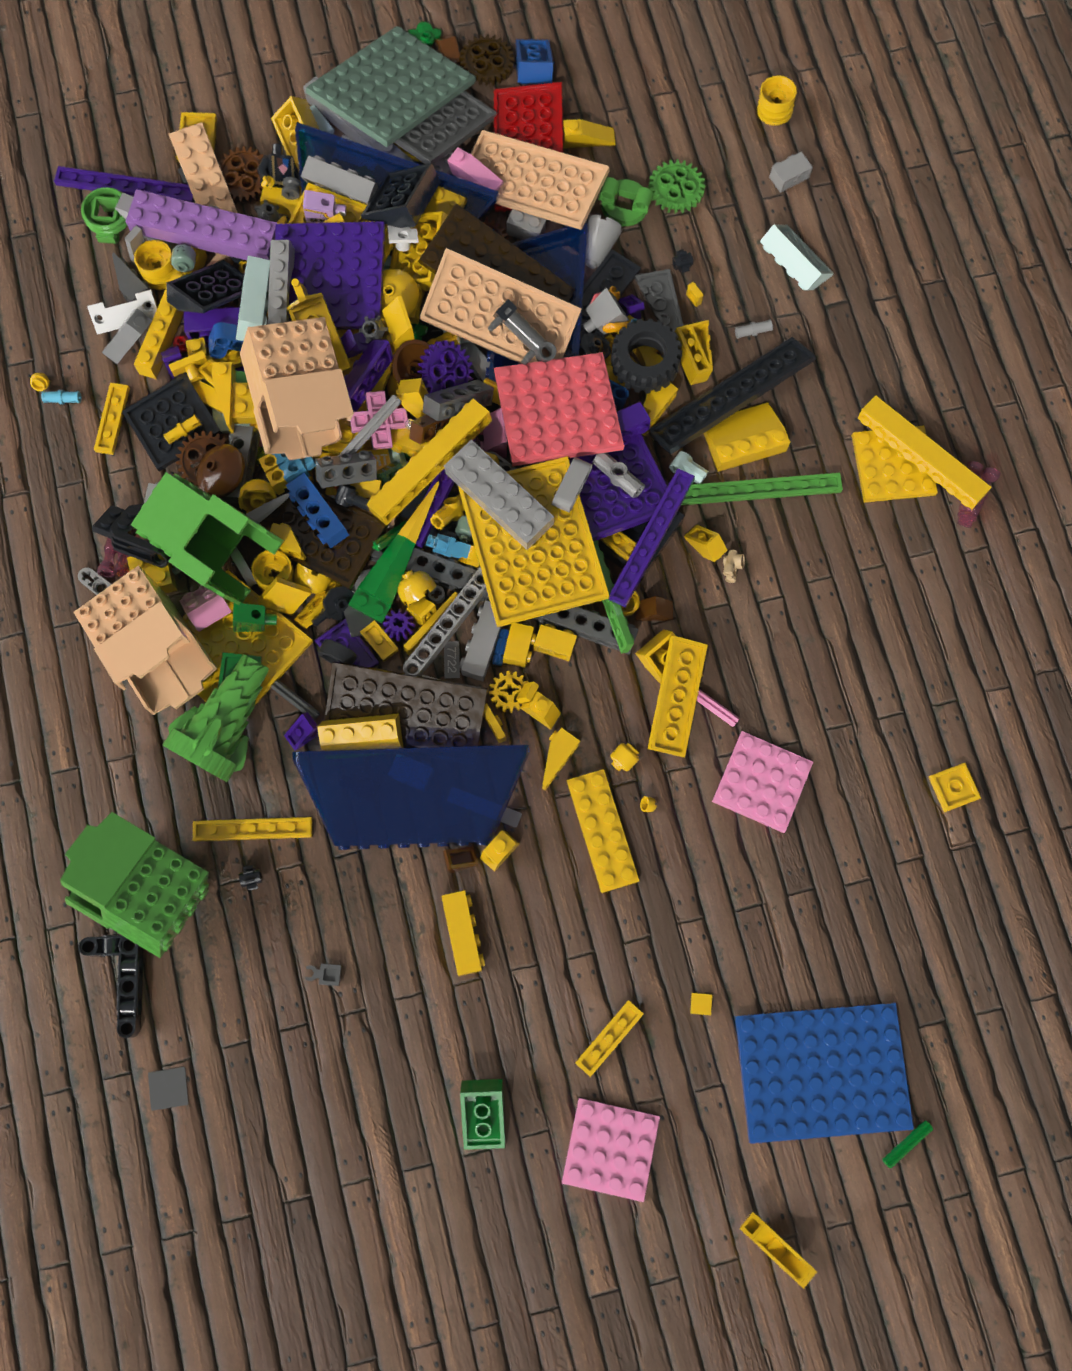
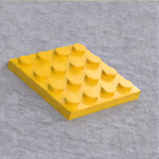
M915 426L926 435L925 426ZM874 431L853 432L851 436L864 503L935 496L938 493L936 482L928 474L919 470L913 462L907 460L903 454L892 448L882 437H878Z

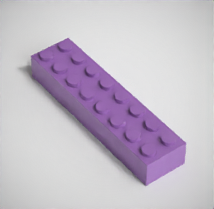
M137 189L125 221L130 231L135 226L142 229L143 236L180 245L186 244L193 248L247 260L248 256L270 260L271 240H275V227L277 222Z

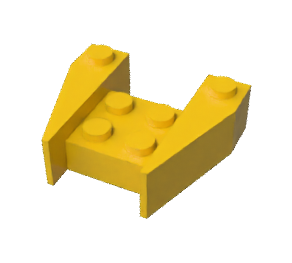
M213 362L212 381L230 432L234 433V424H257L248 382L236 383V370L232 362Z

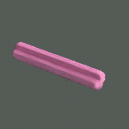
M699 689L697 702L729 725L735 726L739 717Z

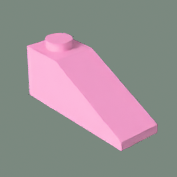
M458 147L447 160L453 175L492 196L495 195L503 184V181L474 156Z

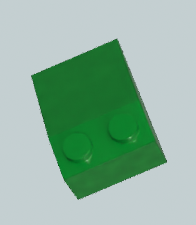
M503 1079L462 1080L460 1101L464 1150L505 1148Z

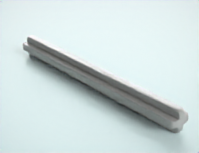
M392 395L339 455L343 453H357L401 404V400L396 395Z

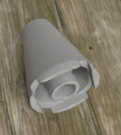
M591 215L588 220L584 262L586 266L593 269L603 262L622 232V226L618 222L608 217L606 220L600 219L601 215Z

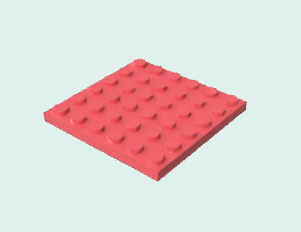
M603 352L552 359L549 362L538 361L527 363L526 365L518 364L494 368L512 467L546 462L567 456L568 458L624 450L623 438Z

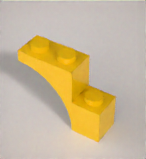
M754 1212L750 1214L739 1228L803 1289L817 1273L809 1263Z

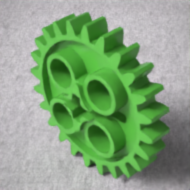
M677 159L676 164H673L672 160H670L669 165L663 162L662 167L658 165L657 170H653L648 188L653 192L652 201L656 200V206L662 204L661 210L667 207L668 212L674 209L676 214L680 209L684 213L685 208L690 211L691 206L696 208L697 203L701 202V198L704 195L705 179L701 178V172L697 173V167L691 168L692 163L687 166L686 161L680 164Z

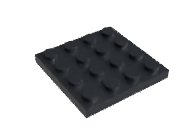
M185 373L122 411L159 472L180 459L176 457V454L182 453L178 447H185L182 441L188 443V435L195 438V432L201 436L202 431H205L206 436L209 435L210 431L213 432V437L218 433L222 434ZM193 415H196V418L199 419L202 425L188 432L186 437L182 436L172 444L166 441L163 434L177 427L176 424L179 422L183 423Z

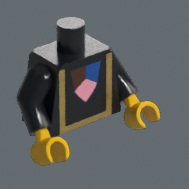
M272 144V154L264 155L257 167L260 185L262 187L269 186V189L273 186L284 187L282 184L283 179L294 177L300 181V191L304 192L308 183L301 177L293 156L283 155L282 144Z

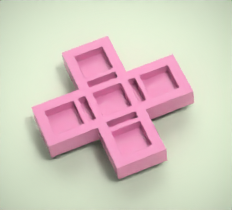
M385 391L366 392L368 411L353 412L354 415L350 420L352 433L360 432L386 403ZM405 408L395 409L371 436L373 450L392 448L390 430L408 428Z

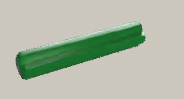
M406 521L401 522L373 541L372 548L381 551L391 544L406 524Z
M926 1120L923 1121L882 1159L883 1163L888 1168L895 1166L933 1130L932 1125Z

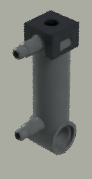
M509 299L493 315L495 319L491 322L488 330L492 332L500 324H504L530 350L521 360L523 365L530 362L534 356L537 361L549 362L556 356L557 351L554 344L548 342L517 311V307ZM543 348L549 351V357L543 356Z

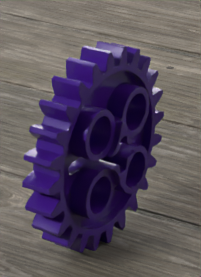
M454 341L435 342V344L429 345L430 349L424 350L426 355L420 356L423 363H418L422 367V370H419L418 373L422 374L421 378L424 381L425 387L428 388V394L473 380L469 376V373L474 372V370L469 369L472 362H467L470 356H464L466 350L460 349V344L455 345Z

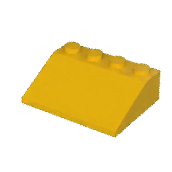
M443 211L422 214L418 224L410 228L417 229L418 243H411L408 251L402 252L397 250L396 243H394L390 269H399L407 272L414 278L417 284L421 285L423 291H430L435 274L418 263V260L448 215Z
M769 403L737 411L703 433L718 472L784 453L790 445L786 430Z

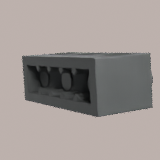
M360 451L354 454L343 453L339 456H323L322 458L315 459L316 480L321 488L377 480V461L371 451Z

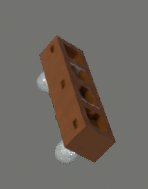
M424 415L416 420L407 419L404 426L410 431L409 439L423 444L433 439L436 433L449 423L451 418L436 421L430 416Z

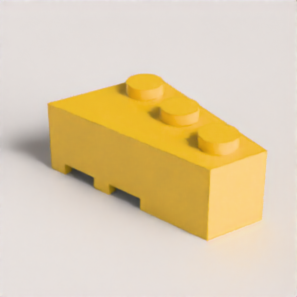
M709 320L677 327L675 330L679 337L678 340L681 341L682 345L681 364L690 385L706 382L713 371L712 353L709 344L710 335L708 332Z

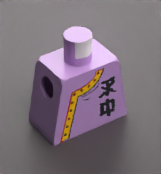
M309 190L304 191L303 209L306 223H324L327 219L338 213L341 216H346V205L336 204L333 194Z

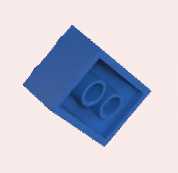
M516 39L518 83L525 85L530 83H552L553 60L549 40Z

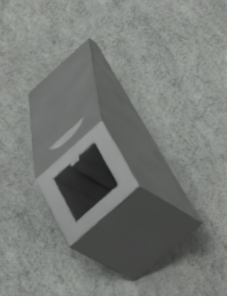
M112 253L119 289L127 302L137 300L135 293L150 290V286L145 280L141 281L139 279L138 273L133 268L130 270L127 267L128 263L123 257L119 258L115 253Z

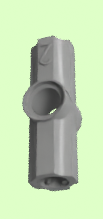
M608 453L597 454L594 458L593 464L610 478L613 485L620 486L632 498H637L641 494L645 485L628 471L624 463L617 462Z

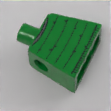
M234 603L233 632H264L265 625H277V614L265 613L264 605L240 603V605Z

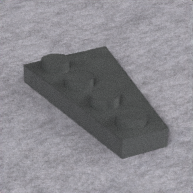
M670 269L635 275V281L657 321L664 322L663 325L665 327L669 325L672 328V333L675 332L677 327L683 326Z

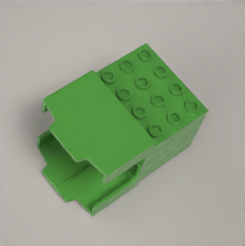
M167 472L164 474L131 524L137 529L136 533L145 539L147 538L152 545L164 550V553L171 557L169 560L171 564L202 586L237 605L244 602L251 590L223 571L222 567L242 537L248 536L274 555L284 542L282 538L217 496H211L176 473L173 476Z
M113 812L97 827L87 825L65 853L70 863L60 879L61 885L72 891L69 897H65L66 904L107 929L111 928L159 958L162 957L165 951L169 950L176 935L180 934L187 919L194 914L197 905L205 898L209 891L207 889L209 886V872L157 842L155 837Z

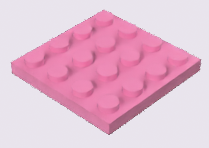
M741 731L712 802L785 833L813 761Z
M579 1098L561 1183L644 1202L660 1116Z

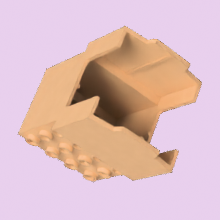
M325 317L248 327L240 356L253 400V411L265 454H285L289 461L321 455L322 447L337 443L342 437L338 420L347 417V421H350L354 415L343 373L337 364Z
M139 566L74 611L75 616L94 645L95 652L113 682L124 691L126 688L122 681L127 679L144 708L152 715L170 705L178 709L204 690L202 682L217 669L169 596Z

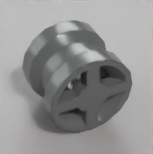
M294 177L284 178L282 182L284 186L282 188V196L290 200L299 198L300 192L298 189L300 188V181Z

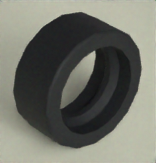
M325 639L318 651L319 656L331 664L334 661L354 664L357 658L356 653L351 649L330 639Z

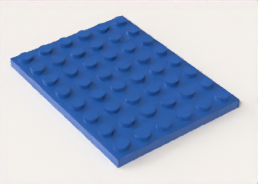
M896 1003L735 1016L748 1140L750 1144L914 1130Z

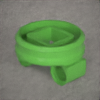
M611 177L606 178L599 194V200H602L601 208L604 216L615 220L621 226H632L639 223L648 213L653 197V192L650 189L643 187L633 180H616ZM622 196L634 200L632 210L615 206L617 197Z
M104 187L96 189L89 193L82 202V217L88 228L96 233L99 243L118 244L119 232L127 227L126 219L115 209L122 195V192L115 188ZM101 205L105 212H114V216H98L99 206Z

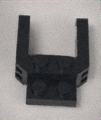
M143 504L129 505L125 510L111 505L92 526V532L111 539V545L115 551L160 568L166 567L171 557L166 555L164 550L155 547L149 541L135 537L137 529L131 524L140 512ZM157 554L161 555L164 560L160 559Z

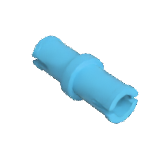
M43 391L41 394L43 403H59L64 405L65 403H81L82 401L80 391Z

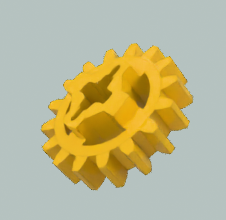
M507 671L505 676L499 673L500 678L494 677L493 681L495 684H490L492 691H489V696H494L491 702H497L496 708L503 707V712L509 709L510 713H513V708L520 711V705L523 703L518 701L514 703V700L517 698L523 685L529 682H523V675L517 677L516 671L513 675H510V672ZM506 682L502 687H499L501 683ZM508 689H511L512 695H508ZM499 698H503L507 701V703L501 701Z

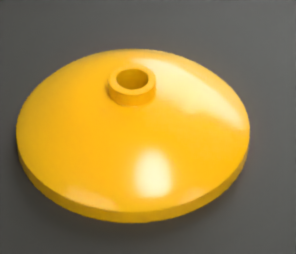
M384 270L382 310L397 296L401 295L408 317H410L419 303L420 294L416 281L403 270ZM389 289H392V292L390 294H387V291Z

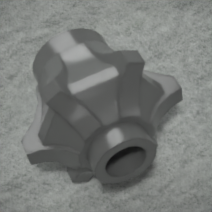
M264 200L262 205L255 206L254 208L258 214L257 218L272 222H278L281 218L278 213L280 207L269 204L267 200Z
M366 316L363 327L359 328V332H362L366 338V343L369 344L372 340H382L385 331H388V327H385L381 321L382 317L377 316V318L369 319Z

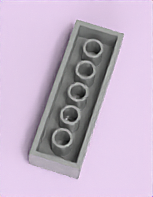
M470 440L444 465L446 475L526 550L554 525V516L474 441Z

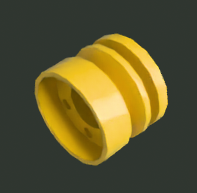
M772 76L767 78L761 85L757 114L760 120L772 126L782 125L792 116L797 90L794 82L788 77Z
M150 240L142 243L135 251L134 262L143 280L147 282L150 288L163 290L166 289V283L169 282L174 268L171 264V249L166 243L159 240Z
M266 550L258 554L254 559L251 567L252 575L261 592H264L273 582L275 575L295 583L293 579L294 568L288 556L283 552L277 551L274 555Z

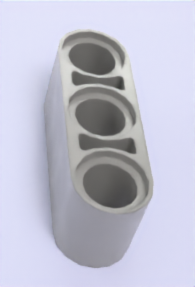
M574 457L554 496L553 506L570 513L590 474L592 464Z

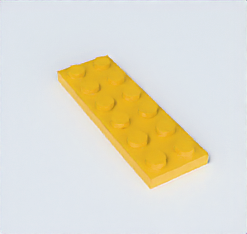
M670 636L647 749L685 757L707 644L678 636Z
M604 769L567 780L566 782L601 893L639 882Z

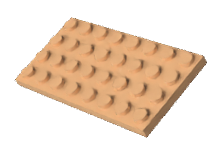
M482 130L471 155L503 181V184L494 196L458 178L453 188L457 193L464 191L470 197L582 230L610 169L609 166Z
M446 248L419 319L521 363V360L530 350L504 324H500L492 332L488 330L491 322L495 319L493 315L508 299L517 307V311L548 342L554 344L557 352L553 359L563 358L581 308ZM543 348V356L549 357V351ZM534 356L533 359H532L530 362H528V363L538 362V361H537V359H536L535 356Z

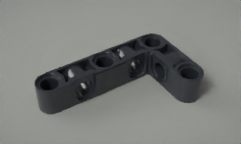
M120 935L86 937L80 941L78 946L81 954L91 957L118 956L117 1033L122 1038H134L141 1030L143 948L135 943L134 949L129 951L128 943L131 940ZM93 942L94 949L88 952L87 945ZM132 981L134 989L128 992L126 986L128 982ZM128 1023H131L133 1026L130 1034L125 1032V1026Z

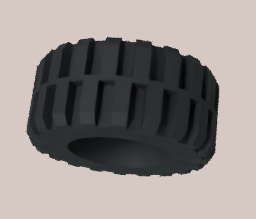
M639 319L637 323L630 322L627 324V328L623 327L614 339L611 356L612 371L615 376L618 375L617 380L621 384L624 382L626 388H634V392L640 393V390L645 391V393H651V390L658 392L662 386L664 388L669 386L670 381H674L679 372L682 358L681 341L678 340L679 337L676 332L672 333V328L669 325L665 327L663 325L664 322L659 320L658 322H653V319H648L647 321ZM649 346L658 350L663 356V360L654 366H642L635 363L629 354L637 347Z

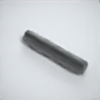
M276 680L271 685L274 691L301 712H308L314 721L319 717L320 713L282 682Z

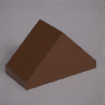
M450 34L435 39L439 53L459 65L460 53L456 37Z
M658 596L641 600L638 609L635 611L636 621L673 620V602Z
M474 846L443 851L449 874L479 865Z

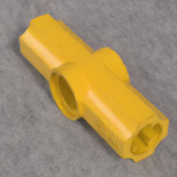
M460 494L444 500V506L430 518L431 524L436 529L442 530L450 522L458 521L461 516H464V507Z

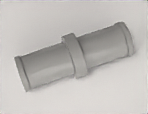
M769 319L758 323L750 322L749 325L735 327L736 337L738 339L750 335L757 336L758 333L772 331V321Z

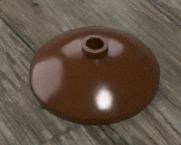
M409 340L396 349L392 359V371L398 384H400V380L422 377V374L418 373L419 370H422L418 363H423L420 356L426 355L424 350L430 349V344L422 340Z
M221 444L210 449L198 465L196 476L198 487L211 496L215 495L218 498H223L232 493L241 482L244 474L245 462L242 453L236 447L229 444Z

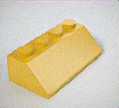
M291 96L271 119L286 154L293 156L294 162L302 174L308 156L313 158L315 155L325 159V162L328 164L333 159L307 100Z
M399 714L322 721L317 726L320 746L326 759L404 752Z

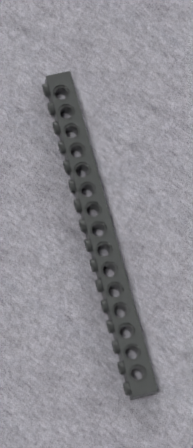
M388 546L381 551L375 549L369 560L377 562ZM418 546L414 547L405 570L406 572L409 570L413 572L424 571L432 577L436 585L458 593L461 592L477 571L475 567L460 565L454 559L447 560L437 553L432 552L430 554L424 552ZM420 561L428 562L425 566L418 565ZM438 567L445 568V571L441 573H438L435 570ZM457 573L463 575L460 579H455L453 576ZM479 578L480 584H484V579ZM470 592L466 596L474 598L476 594ZM487 592L480 601H489ZM578 606L532 618V620L540 623L553 625L562 631L570 630L574 635L620 651L616 638L612 634L613 629L609 618L601 616L597 611H587ZM564 611L567 612L569 616L566 618H562L559 616V613ZM583 618L586 620V623L579 624L576 620ZM628 623L629 631L633 635L635 642L639 629L633 624ZM600 624L604 627V629L602 631H598L594 628V626ZM631 647V649L629 650V652H627V653H625V654L630 655V652H631V650H632V647Z

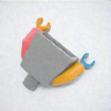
M615 286L610 287V291L606 288L593 296L590 305L586 309L591 319L583 324L588 333L592 332L595 328L599 329L603 334L619 332L623 327L627 328L629 319L617 301L620 298V291L616 292ZM634 318L631 322L637 323V319Z

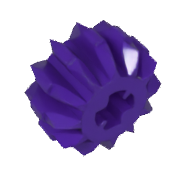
M400 608L396 614L392 610V616H385L387 621L383 622V626L386 627L384 632L390 634L389 638L391 640L395 636L398 642L401 640V637L407 640V634L413 635L412 629L416 627L415 623H412L414 617L409 616L408 611L402 614V609Z

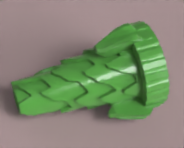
M243 654L232 673L226 677L218 689L214 688L205 704L201 703L199 708L193 706L168 727L169 735L164 741L163 746L228 782L233 772L242 770L244 766L249 737L242 735L249 723L247 719L255 707L256 698L263 688L260 685L264 681L269 668Z

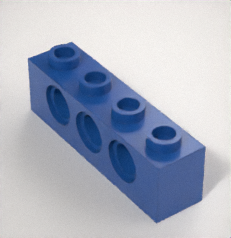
M305 473L286 484L289 490V498L293 503L297 501L299 504L297 509L302 516L307 515L309 518L307 523L312 530H318L319 534L317 537L323 545L327 543L332 548L349 536L345 527ZM309 495L307 499L302 500L305 496ZM319 509L317 513L312 514L314 510ZM330 523L327 527L322 528L324 524Z

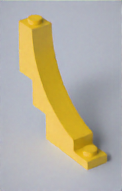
M630 315L627 316L630 323L634 318ZM641 346L632 350L642 366H654L663 360V357L657 354L658 350L653 347ZM671 383L666 388L662 386L658 392L651 390V393H646L643 407L651 419L650 428L654 426L677 396L678 388ZM647 430L642 435L646 436L649 431Z

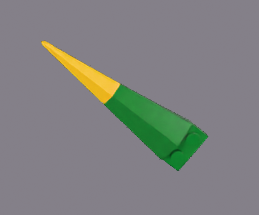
M439 481L436 482L357 587L348 606L381 624L383 623L393 604L399 582L403 578L402 575L406 570L438 489Z

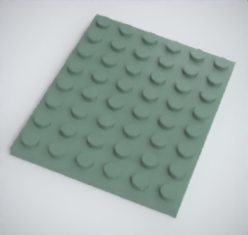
M396 26L308 85L306 93L385 147H388L473 85L476 77L428 45L421 43L420 40L402 28Z

